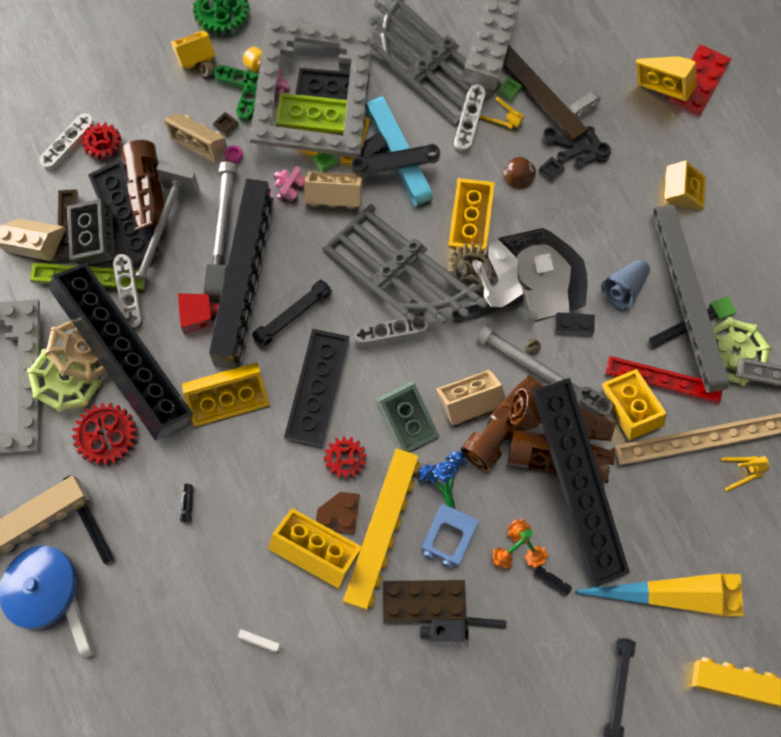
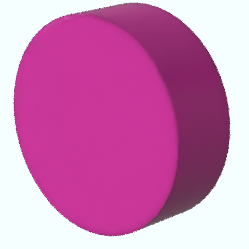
M232 145L225 150L224 154L227 162L238 164L243 160V152L239 146Z

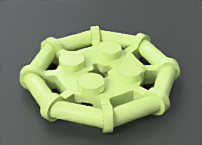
M728 317L727 320L712 327L725 369H732L734 372H737L738 359L755 360L756 353H761V362L768 363L772 346L767 343L757 328L758 325ZM734 328L749 332L745 335L742 332H734ZM728 329V334L722 337L717 335L720 331ZM751 334L757 340L760 347H755L749 338ZM733 348H736L740 351L739 356H737V354L731 353ZM726 372L728 381L738 383L740 386H744L745 383L750 381L737 378L736 375Z
M45 349L41 350L40 356L32 367L27 369L26 373L30 379L33 391L32 397L56 409V412L88 406V402L96 390L102 386L99 376L92 379L91 382H86L84 379L68 376L69 380H61L60 371L51 359L45 355ZM64 358L61 359L64 364L67 363ZM47 360L49 362V365L46 367L45 370H40L41 366ZM94 364L93 367H90L91 371L97 368L96 364ZM71 365L70 367L72 369L84 371V368L74 365ZM37 376L44 377V387L40 388ZM84 384H89L90 387L88 388L86 393L82 395L80 390L82 389ZM50 391L59 396V399L56 401L44 393ZM73 395H75L78 398L76 400L62 402L63 397L70 398Z

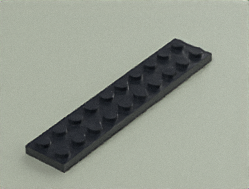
M565 378L532 390L592 587H599L629 574L630 570L571 379Z

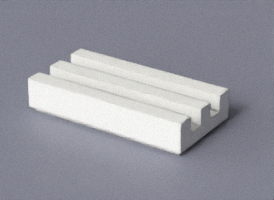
M244 630L239 632L238 637L244 642L276 654L280 652L281 645L279 643Z

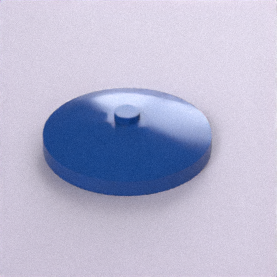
M35 546L20 553L7 567L0 584V604L8 620L19 627L32 630L48 627L58 621L69 609L76 593L77 574L73 562L64 552L51 546Z

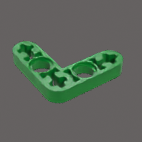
M225 65L217 66L214 69V76L218 83L244 89L237 105L236 113L240 121H250L254 114L258 83L256 85H253V83L258 81L259 74ZM236 76L244 77L240 82L234 80ZM247 95L255 96L252 101L245 99ZM245 106H247V112H248V113H245L244 115H242V113L245 112V109H246Z

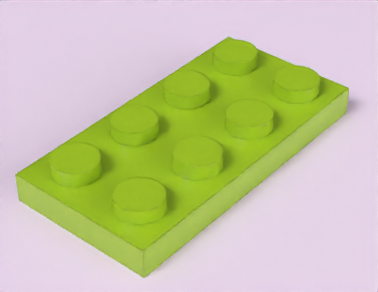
M280 93L276 127L344 135L347 100Z

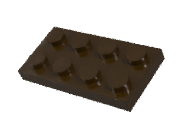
M465 580L383 581V623H432V620H465L467 622Z

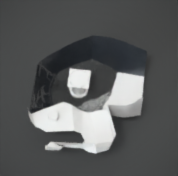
M545 228L493 238L489 246L488 257L498 276L499 282L494 287L490 285L482 263L478 260L473 261L475 272L479 273L485 288V300L490 307H504L523 294L524 308L534 320L556 315L557 312L566 313L586 306L588 280L584 259L571 246Z

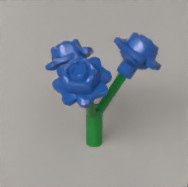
M451 451L450 456H445L447 461L430 466L426 464L422 466L418 471L420 477L418 482L429 480L432 485L435 484L444 493L447 506L455 509L452 495L455 474L458 472L459 466L466 465L468 462L463 453ZM438 478L445 482V488L437 481Z

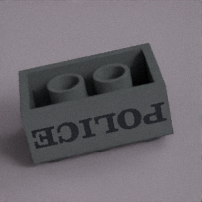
M102 199L67 206L70 260L79 265L84 263L89 265L115 259L112 206Z

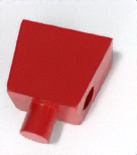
M178 294L180 326L183 334L213 326V315H217L219 303L211 304L208 294Z

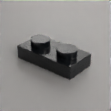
M556 313L555 333L594 334V314Z

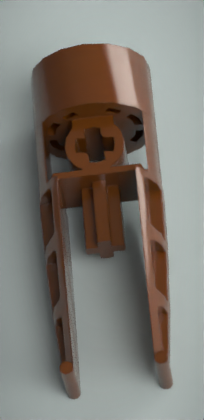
M134 140L122 147L124 168L127 170L128 176L127 188L137 226L135 229L138 231L150 226L154 233L164 208L162 184L159 181L157 172L158 158L156 146L148 140ZM165 226L161 235L167 233Z
M528 374L527 378L518 384L491 414V419L487 422L488 426L481 434L473 432L463 444L460 450L465 455V458L477 468L489 472L502 456L499 446L505 439L509 441L514 430L520 427L511 423L509 417L510 405L515 393L520 388L534 390L544 385Z
M520 388L515 393L509 410L510 421L514 425L529 429H536L540 425L541 419L532 390ZM580 409L588 438L611 442L616 422Z
M522 429L514 430L507 464L557 474L546 436ZM591 444L601 480H605L604 482L608 483L609 466L606 465H614L615 448L609 450Z

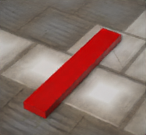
M613 356L608 358L605 376L616 378L637 369L649 387L715 404L721 403L723 390L707 393L700 378Z

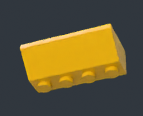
M458 178L449 238V247L455 251L457 247L463 249V244L465 243L470 247L472 242L475 244L474 247H478L479 243L482 244L481 249L487 247L495 182Z
M258 362L182 383L186 404L194 413L191 418L194 427L270 406Z
M291 508L273 532L268 549L338 589L349 574L362 546Z

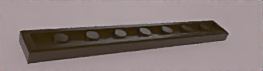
M508 44L502 66L522 85L527 93L573 142L586 134L588 131L586 126Z

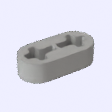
M591 92L573 103L569 109L578 118L594 108L601 98L596 92Z

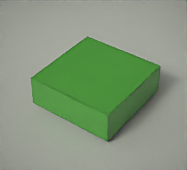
M507 77L497 93L513 101L522 89V85Z
M319 152L313 156V160L321 172H325L338 165V161L333 154Z
M728 296L711 302L709 305L716 311L718 321L736 314V310Z

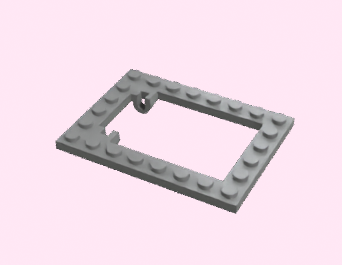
M267 18L250 143L360 157L372 33ZM294 41L340 48L338 63L351 64L343 136L271 126L280 54L293 57Z
M40 301L0 302V323L5 322V326L9 330V333H5V338L7 341L18 340V432L0 433V454L40 452V400L32 397L33 391L30 379L26 374L27 369L31 368L40 356Z

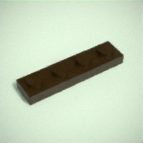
M77 189L58 190V226L66 228L57 248V258L59 261L70 260L67 206L78 204Z

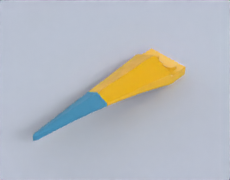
M719 573L575 591L581 595L650 604L720 617L744 616L741 574Z

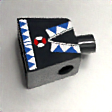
M432 620V626L420 627V638L431 639L434 645L469 647V625L465 620ZM445 630V634L440 636V632Z

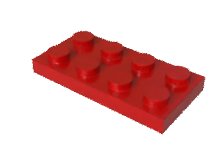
M699 44L691 58L692 61L696 62L697 86L687 101L671 96L668 101L701 116L732 58Z

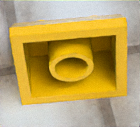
M200 31L171 42L180 65L183 68L186 67V69L196 66V63L200 61H211L212 57L216 56L210 37L205 31Z
M687 161L667 166L665 199L675 207L704 209L706 176Z

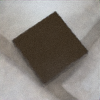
M226 112L213 122V127L226 137L239 125L238 121Z

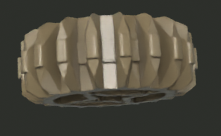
M473 242L468 247L465 243L463 244V249L457 247V253H451L452 258L448 259L450 265L447 266V270L467 287L475 284L478 287V291L482 292V286L484 287L479 273H476L473 269V261L478 260L482 265L487 264L488 272L486 275L490 284H493V278H497V274L488 257L489 248L481 249V243L478 244V247H474L475 244ZM470 256H478L479 258L473 259ZM462 259L465 267L459 273L457 264ZM472 277V278H474L475 280H469V279H466V278Z

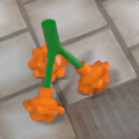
M515 519L512 524L508 525L510 530L508 531V536L512 537L513 541L517 543L510 549L503 550L501 547L493 549V562L499 568H504L505 570L511 568L513 560L511 556L522 544H527L529 547L528 554L525 555L528 566L537 568L546 564L545 559H548L549 555L546 553L545 547H533L530 538L533 534L531 525L527 524L525 519L520 521Z

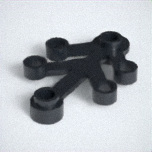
M592 126L586 127L592 133H586L584 137L590 138L593 145L587 143L583 136L573 142L568 137L558 135L557 130L553 127H547L543 132L542 137L546 143L557 142L573 147L566 151L558 152L556 160L560 164L566 163L567 158L583 151L591 153L575 158L574 166L577 169L583 168L585 163L596 158L606 160L611 155L609 144L599 140Z

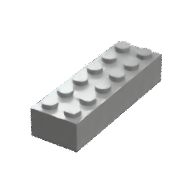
M484 0L460 81L474 85L479 84L484 88L495 91L521 0Z

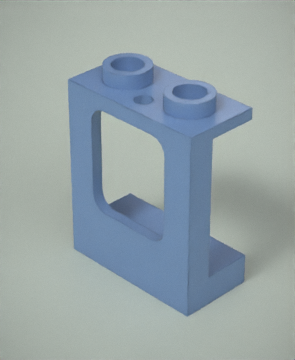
M441 504L421 547V551L424 552L423 555L432 560H435V558L442 560V564L449 568H458L479 520L445 504ZM443 523L463 531V537L453 556H449L432 547V543Z

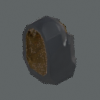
M376 133L364 141L360 157L386 153L388 151V145L381 134Z

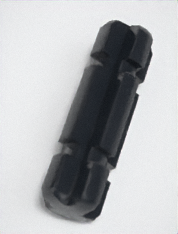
M186 483L182 484L181 491L183 493L180 511L182 512L180 513L181 523H190L192 516L190 512H192L193 496L191 494L193 493V485Z
M538 566L535 570L534 575L536 577L544 579L545 583L556 590L559 589L565 596L569 595L572 590L571 585L566 582L563 583V580L551 572H546V569Z

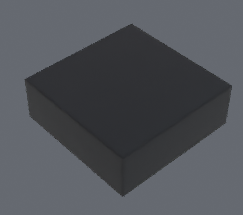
M553 157L539 168V172L551 182L565 170Z

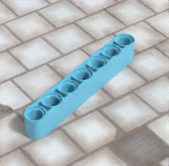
M381 96L366 102L367 112L377 132L382 135L388 145L387 152L409 149L384 97ZM419 166L396 169L415 206L433 200L430 186Z

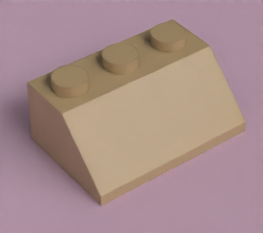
M177 113L164 119L170 139L216 163L227 147L222 133L210 130L208 126L195 122L188 115L184 116Z
M308 171L304 182V203L310 206L323 204L332 208L338 206H345L349 209L360 207L363 176Z
M18 218L1 225L0 248L7 253L52 261L66 228Z
M490 369L436 389L444 412L452 425L461 424L473 417H480L489 411H495L505 399L503 386Z

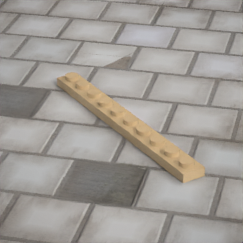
M781 413L620 444L614 448L619 466L781 435Z

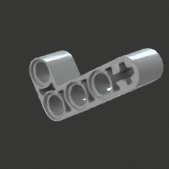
M413 299L408 301V303H416ZM410 311L417 318L415 322L402 318L360 326L354 332L355 345L360 349H367L423 338L428 332L426 312ZM422 325L424 328L418 330L415 328V326ZM398 328H403L405 332L398 333L396 330ZM378 332H385L386 335L383 336V337H380V336L377 335V333H378Z

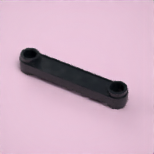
M428 144L426 146L356 157L351 162V169L356 176L362 177L368 174L430 163L434 164L439 161L441 153L437 145ZM431 152L436 153L435 155H428Z
M322 279L318 280L312 286L311 291L265 327H258L252 334L254 340L261 347L270 344L274 338L273 336L319 300L327 299L332 293L331 287Z
M618 638L615 653L619 655L610 721L605 725L603 737L624 736V726H621L630 657H634L636 641H632V639Z

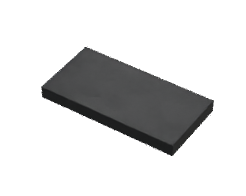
M299 67L296 95L347 100L350 72ZM368 74L365 103L367 102L370 74Z

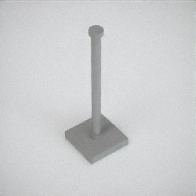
M159 163L157 171L164 188L171 190L139 272L135 274L136 278L140 280H146L147 278L146 272L178 191L198 196L200 188L193 171Z

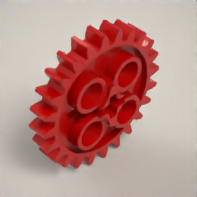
M101 403L100 408L94 404L93 411L87 408V415L80 414L82 421L76 420L75 422L78 427L72 428L77 433L72 436V439L76 441L73 443V446L78 448L76 452L79 455L82 454L84 460L88 459L90 464H93L96 460L98 466L102 464V461L106 466H109V461L111 460L114 464H117L116 458L118 457L123 461L124 457L122 454L130 455L127 449L135 447L131 441H137L136 436L133 434L138 433L136 428H133L136 426V423L131 421L133 419L132 415H127L128 411L125 408L121 410L120 405L114 408L112 403H109L108 407ZM99 419H102V425L104 429L107 431L106 436L111 445L110 450H108L107 442L103 438L104 433L99 424ZM110 419H116L114 424L107 425ZM97 426L94 432H88L90 427ZM122 436L120 442L113 443L115 437ZM98 443H103L101 449L94 450Z

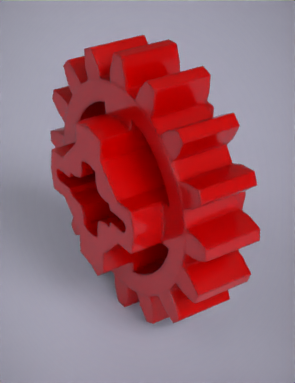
M97 122L96 127L90 125L91 130H85L86 135L82 136L83 142L81 144L85 153L89 154L90 158L96 157L97 161H99L103 157L106 161L107 156L113 158L114 152L119 153L117 147H122V137L119 130L115 129L113 124L108 127L107 122H104L103 126Z
M343 436L342 441L335 438V444L329 443L330 450L325 449V454L328 456L324 457V462H329L325 466L326 469H331V475L337 473L338 479L344 475L345 479L348 480L349 475L356 478V471L362 473L361 466L366 467V462L363 460L367 459V454L363 453L365 451L364 446L359 448V440L354 443L353 437L348 441ZM356 452L359 455L358 462L353 458ZM333 454H335V456L337 457V460L334 464L332 462ZM342 456H344V457L349 456V460H347V459L342 460Z

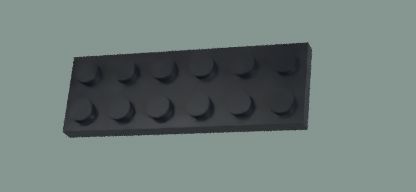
M122 159L88 174L97 198L112 206L113 234L119 253L128 256L132 260L133 266L142 263L153 236V231L150 226L138 231L135 229L137 226L127 188V170L124 168ZM158 244L153 257L161 254Z
M312 328L284 435L285 439L323 447L350 336Z

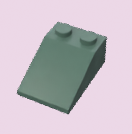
M412 381L376 398L403 451L409 452L439 437L419 391Z

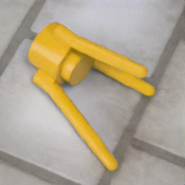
M496 97V100L510 111L506 117L508 122L479 115L480 119L497 123L510 129L513 126L518 128L525 115L514 110L500 97Z
M765 456L721 458V461H749L738 464V467H749L750 472H754L753 475L725 489L727 492L755 478L763 477V473L769 471V462Z

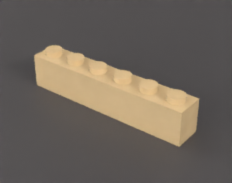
M72 475L1 518L0 554L11 551L14 545L19 542L29 540L35 532L47 529L53 521L65 518L71 510L83 507L90 498L80 480Z

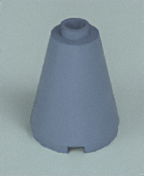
M639 259L635 260L605 278L601 284L602 293L605 291L607 295L606 300L619 309L631 308L650 273L648 263Z

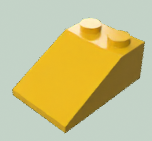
M662 57L636 60L639 86L683 101L688 100L697 86L696 62L691 59Z
M637 369L602 383L607 398L613 404L612 409L618 423L629 441L665 425L667 413Z

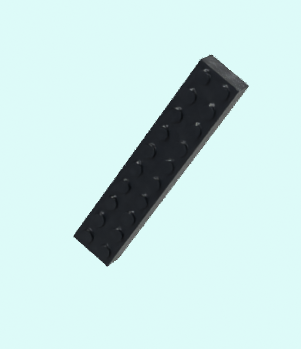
M247 178L245 180L209 355L215 367L234 369L238 367V363L241 364L243 352H241L242 345L245 346L246 334L244 332L250 323L248 313L253 308V299L251 298L252 293H255L257 288L255 278L260 273V264L258 263L259 258H263L264 248L262 243L266 242L267 239L265 228L270 223L269 208L272 209L274 203L272 189H269L268 181Z
M87 263L54 274L49 290L156 441L188 425L194 413Z

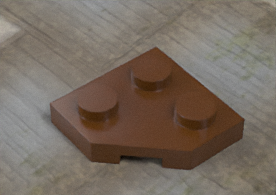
M339 492L317 509L316 521L336 533L355 535L360 494Z

